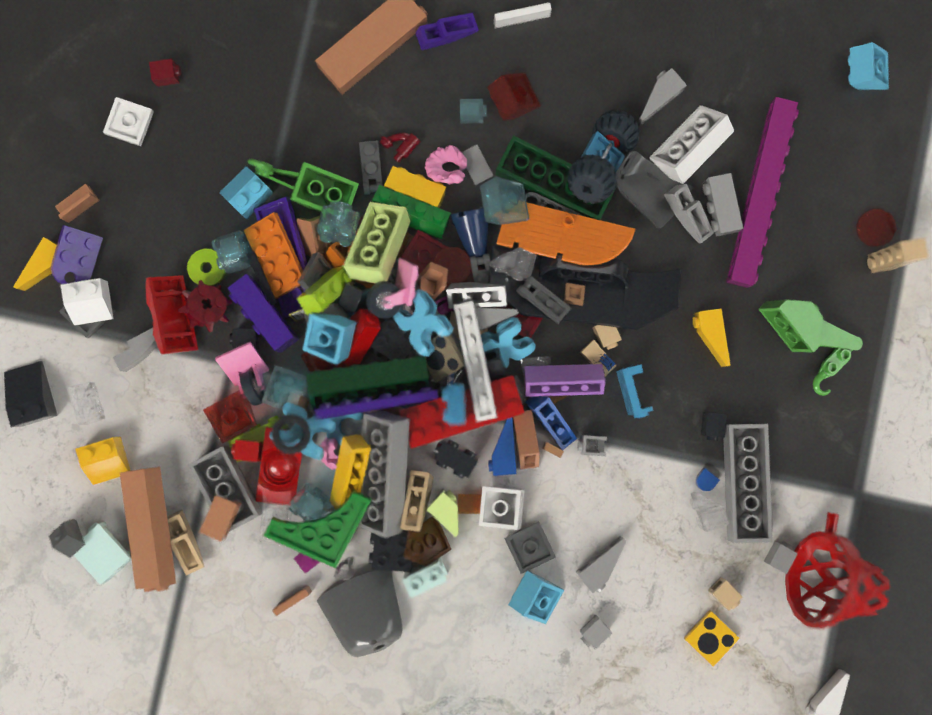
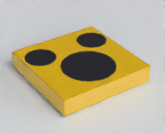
M711 610L684 637L713 667L740 639Z

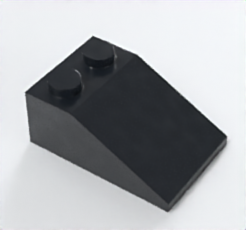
M43 361L4 372L5 409L10 427H23L58 416Z

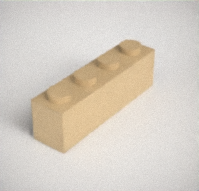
M925 238L900 242L869 254L867 264L869 269H871V273L893 270L929 258Z

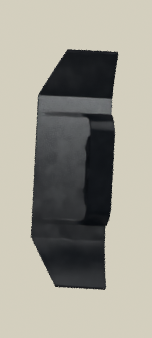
M495 245L492 247L488 284L505 285L507 303L513 309H517L518 313L523 316L551 319L530 301L517 293V288L520 285L523 286L528 276H532L562 301L564 300L566 283L585 285L583 305L567 304L571 307V310L562 321L638 330L679 309L681 269L640 273L629 271L628 266L618 259H612L597 265H579L562 261L563 254L557 253L556 259L544 256L541 260L515 255ZM531 287L529 291L533 293L535 289Z

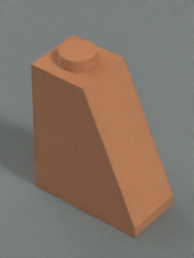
M524 409V414L513 417L520 470L539 467V447L532 410L527 411L526 409Z

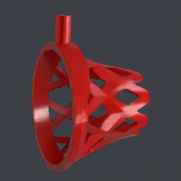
M830 512L827 513L825 532L811 533L799 542L794 550L798 554L785 577L787 601L793 615L803 625L814 629H824L835 625L838 621L856 616L877 615L876 610L885 608L889 600L882 593L890 589L889 580L881 574L884 570L862 559L849 539L836 534L839 514ZM835 544H838L842 551H839ZM816 549L829 551L832 561L820 563L813 553ZM809 559L812 565L804 566ZM841 568L849 576L836 578L828 569ZM816 570L823 581L815 587H811L800 579L801 572ZM871 576L876 577L882 584L877 586ZM863 581L866 590L860 595L858 585ZM800 585L808 591L802 596ZM836 588L844 593L845 597L834 599L824 593ZM816 596L826 603L821 610L805 607L804 602ZM875 597L879 600V602L871 605L867 604L868 601ZM809 612H814L818 614L816 617H814ZM828 615H832L830 619L823 621Z

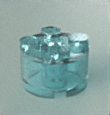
M330 202L328 206L325 204L322 207L317 226L320 240L325 243L337 242L345 247L350 246L356 237L360 214L358 211L355 213L351 205L343 202Z
M238 230L212 240L213 249L218 255L217 265L220 270L224 269L228 274L252 267L247 253L252 252L248 241L244 242L242 237H245L242 231Z
M306 483L290 501V512L296 516L299 515L303 522L322 518L335 510L330 505L329 496L318 487L312 489L310 487L312 484Z

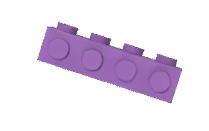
M603 365L525 366V395L530 397L604 394L605 376Z

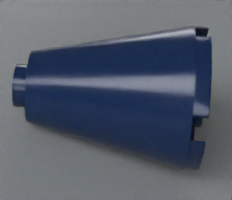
M488 207L450 214L468 258L471 256H476V258L482 257L483 254H487Z

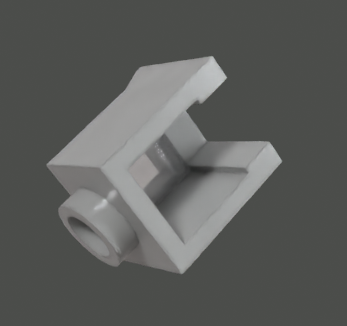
M582 435V439H578L577 449L581 451V455L606 456L604 441H607V437Z

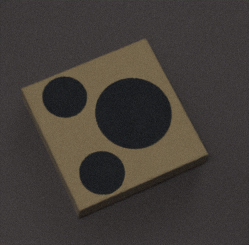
M451 334L449 336L438 335L431 340L434 351L429 356H425V361L435 383L466 366L465 360Z

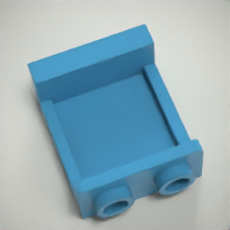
M642 365L616 371L628 415H634V418L648 416V412L653 411V407H640L632 377L634 374L643 372Z

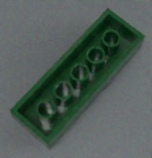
M515 136L510 140L495 172L496 176L529 192L537 193L586 217L597 220L601 219L613 195L612 193L606 200L598 203H586L582 199L579 200L576 198L577 196L573 195L568 184V174L572 164Z
M412 356L409 359L403 360L392 359L389 362L382 363L376 361L369 365L356 364L348 368L335 367L328 371L315 370L306 374L308 396L313 411L319 410V406L325 404L337 407L340 406V402L352 401V404H356L363 398L372 397V401L379 400V397L382 395L392 394L393 398L398 397V394L401 392L411 391L412 394H417L420 389L429 388L425 356Z

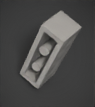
M731 173L709 177L704 181L703 192L708 198L707 210L712 216L711 228L713 232H715L717 237L741 231L743 225Z

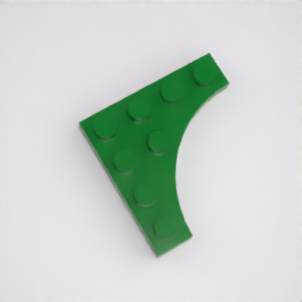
M353 490L348 499L338 509L327 516L312 521L293 522L272 517L263 536L336 569L371 502V498Z

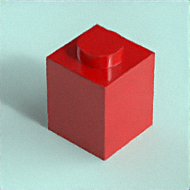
M237 439L232 444L231 454L234 455L233 460L261 461L263 442Z

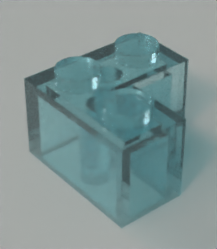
M275 365L262 403L282 409L284 403H287L290 392L309 397L305 375Z

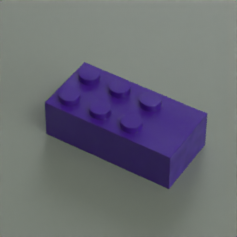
M246 274L228 287L231 292L229 294L230 298L235 304L238 303L242 307L240 310L246 319L253 321L252 327L259 335L261 334L265 337L274 351L282 353L299 340V337L278 309L267 301L262 288L254 278Z

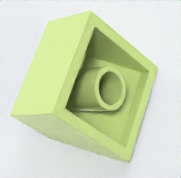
M443 489L428 505L427 510L456 537L458 535L457 496L450 490L446 492Z

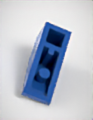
M532 396L525 402L561 450H564L577 439L548 396Z
M512 417L506 419L491 455L492 460H488L489 472L493 471V476L517 474Z

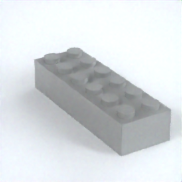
M379 410L364 413L363 438L371 449L361 494L371 498V502L359 523V527L387 538L403 532V529H400L405 500L409 419Z
M726 424L725 438L723 440L727 540L732 543L773 542L768 424Z

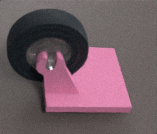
M399 258L395 285L390 282H379L369 290L367 306L374 315L381 318H389L400 310L402 304L412 305V300L415 297L414 285L418 278L417 266L403 258Z
M251 342L215 357V360L235 386H239L240 393L244 399L247 398L253 406L265 402L264 390L266 386L263 374L268 372L269 368Z

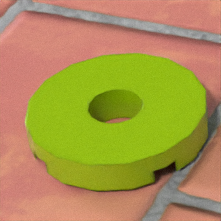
M201 249L191 255L187 271L193 282L198 284L202 280L204 284L214 286L223 280L226 274V263L220 253L212 249ZM205 263H210L212 266L211 271L208 273H204L202 270Z

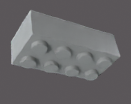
M222 446L188 464L209 507L215 496L242 503L230 531L262 515L263 512L258 502H255L256 498L236 460H233L234 456L231 454L229 446Z

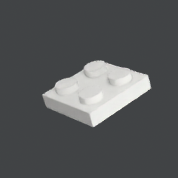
M116 97L103 133L142 146L154 111Z

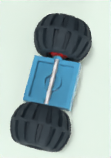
M611 110L602 114L596 120L593 126L592 137L581 158L576 160L569 170L568 184L573 195L577 196L576 198L582 199L586 203H598L606 200L613 193L617 183L616 172L625 155L630 153L639 141V126L633 116L627 115L625 111Z

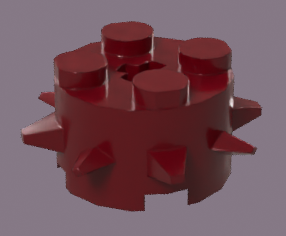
M200 280L198 287L192 292L182 291L187 301L178 310L180 313L187 314L188 319L191 321L190 328L196 325L200 327L205 326L209 332H213V326L219 320L223 322L229 321L224 313L226 307L232 304V300L226 299L221 292V285L213 287L204 284ZM203 303H207L209 308L203 309Z

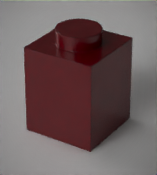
M172 58L149 62L151 79L157 87L180 83L179 76H181V70Z

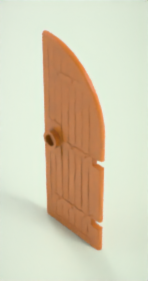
M509 198L496 244L513 248V244L516 242L519 243L518 250L556 259L557 253L563 254L562 261L579 265H597L610 261L621 254L631 242L636 229Z

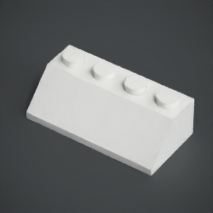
M700 105L649 157L650 160L670 179L684 184L734 132L728 115Z

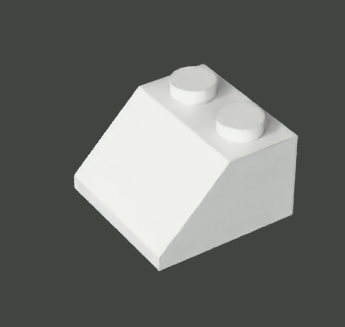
M98 278L61 285L63 304L74 325L113 319L108 281Z
M483 486L479 526L513 530L521 529L524 490Z

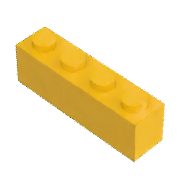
M361 434L342 437L329 499L335 510L348 499L353 490L361 493L371 449Z

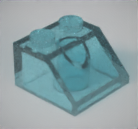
M494 177L480 186L486 222L503 225L529 220L523 184Z

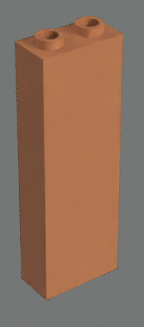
M387 0L315 60L316 64L343 95L411 38L419 26L426 25L427 12L422 6L418 7L415 0Z
M160 466L121 472L120 479L135 589H144V592L168 590V586L176 584Z

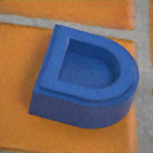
M703 468L696 477V485L703 491H711L720 481L706 468Z

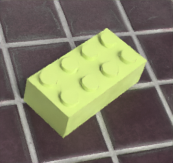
M374 202L369 203L344 263V268L350 279L371 283L388 281L411 222L406 207Z

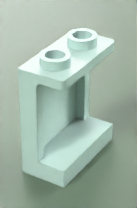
M96 522L87 529L89 533L83 537L85 545L74 554L76 559L100 585L108 582L131 561L130 550L126 551L105 527L107 526L106 522Z
M440 557L428 566L419 565L412 568L411 572H405L402 580L409 596L412 598L446 582V575L448 573Z

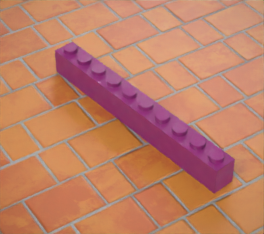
M775 97L770 102L741 219L743 229L737 235L726 280L727 283L749 288L756 284L759 273H757V269L763 260L762 248L766 246L768 240L766 232L772 223V218H770L771 211H774L777 203L774 200L775 195L781 187L779 179L785 170L784 158L790 150L788 142L794 133L792 125L799 113L797 109L798 102Z

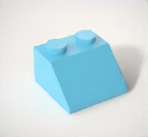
M873 42L850 48V55L848 56L850 74L848 79L851 86L859 90L889 89L888 52Z
M247 166L219 192L246 219L255 212V208L260 207L273 194L271 189Z
M311 313L303 350L335 364L348 359L356 322L339 315Z
M527 571L508 605L522 616L546 624L564 590L541 576Z

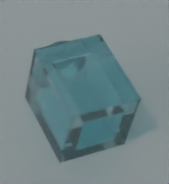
M460 99V123H483V117H487V105H483V99Z

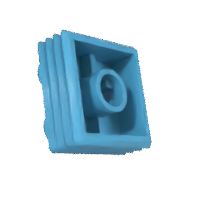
M462 383L460 385L456 384V386L449 384L445 389H442L443 401H447V409H443L444 421H448L449 425H464V385Z

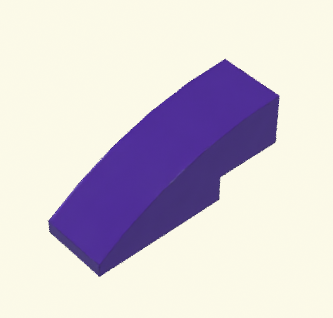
M473 13L438 19L437 23L419 26L416 36L421 50H425L467 37L478 32L479 29Z

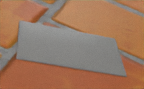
M478 145L462 152L467 159V170L475 185L494 176Z

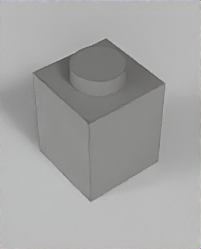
M784 541L781 544L774 542L764 562L787 574L798 553L792 551L793 546Z
M597 615L580 630L582 634L581 640L588 647L592 645L594 649H597L612 634L611 630Z

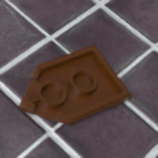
M434 516L423 521L420 532L411 530L408 532L404 557L423 566H428L452 550L440 522Z

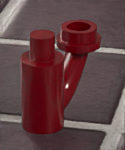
M397 133L388 137L382 136L380 143L389 149L393 146L392 142L403 140L396 149L397 154L393 157L399 163L402 158L406 159L420 143V140L414 134Z

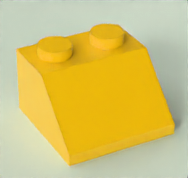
M112 437L75 449L80 467L93 485L118 478L121 472L131 471L121 437Z

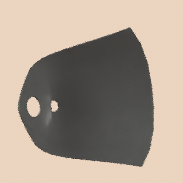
M631 151L616 172V186L620 193L660 229L675 215L664 194L674 186L682 183L670 179L657 165L640 155L637 151ZM628 158H630L627 165L624 167L625 162ZM647 172H648V173H651L653 176H655V177H656L657 179H659L660 181L649 177V176L647 175ZM687 184V186H688V188H689V190H690V192H691V190L693 189V187Z
M374 570L364 573L331 588L317 600L340 643L351 656L361 657L384 650L402 635V620L391 571ZM372 640H376V641H377V643H375V644H372V645L370 644V642H371ZM379 645H384L380 649L373 650L375 647Z

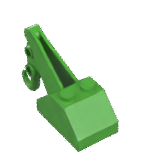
M248 160L249 164L256 166L254 174L292 189L293 192L290 200L320 213L342 220L347 219L359 183L305 162L302 163L300 172L297 173L272 168L273 165L266 162ZM276 174L296 179L295 186L273 178L270 175Z
M796 300L766 301L759 308V311L792 352H814L819 346L836 348L822 362L818 374L813 379L814 391L818 395H828L831 390L822 391L820 389V382L825 378L834 376L850 360L853 350L861 349L863 345L861 338L824 321L818 306L812 302Z

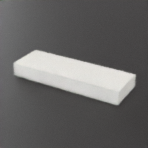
M544 3L496 13L494 15L495 28L550 17L551 5L550 3Z

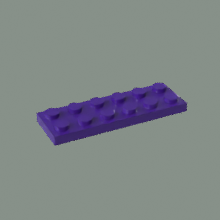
M283 197L255 208L257 222L273 212L278 213L304 271L308 263L290 197ZM302 286L278 298L283 318H290L289 314L303 309L297 299L306 291Z
M431 388L420 389L417 394L406 391L393 398L392 394L380 396L379 400L372 401V397L363 398L356 404H352V401L340 402V406L332 407L331 404L320 405V409L316 410L317 420L429 402L438 399L437 390L431 391Z

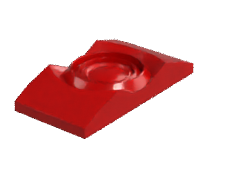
M183 275L146 278V303L152 313L153 336L162 355L198 350L194 327H189L191 321L188 319L187 314L180 313L178 310L187 301V298L182 293L183 290H186Z
M266 427L255 502L294 506L302 453L285 454L279 451L269 437L273 427Z

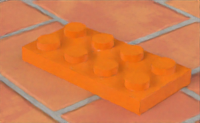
M273 212L244 230L252 251L257 255L275 299L301 286L297 281L303 269L278 213Z

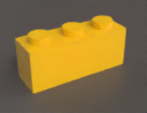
M394 166L384 187L438 208L446 191V187L440 182H432L420 174H412L405 168Z

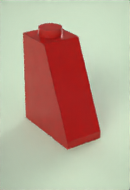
M360 309L349 318V320L356 322L349 357L342 361V364H360L381 329L378 316L366 309Z

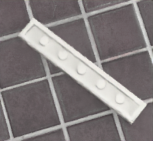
M474 301L454 305L476 420L479 422L497 418Z

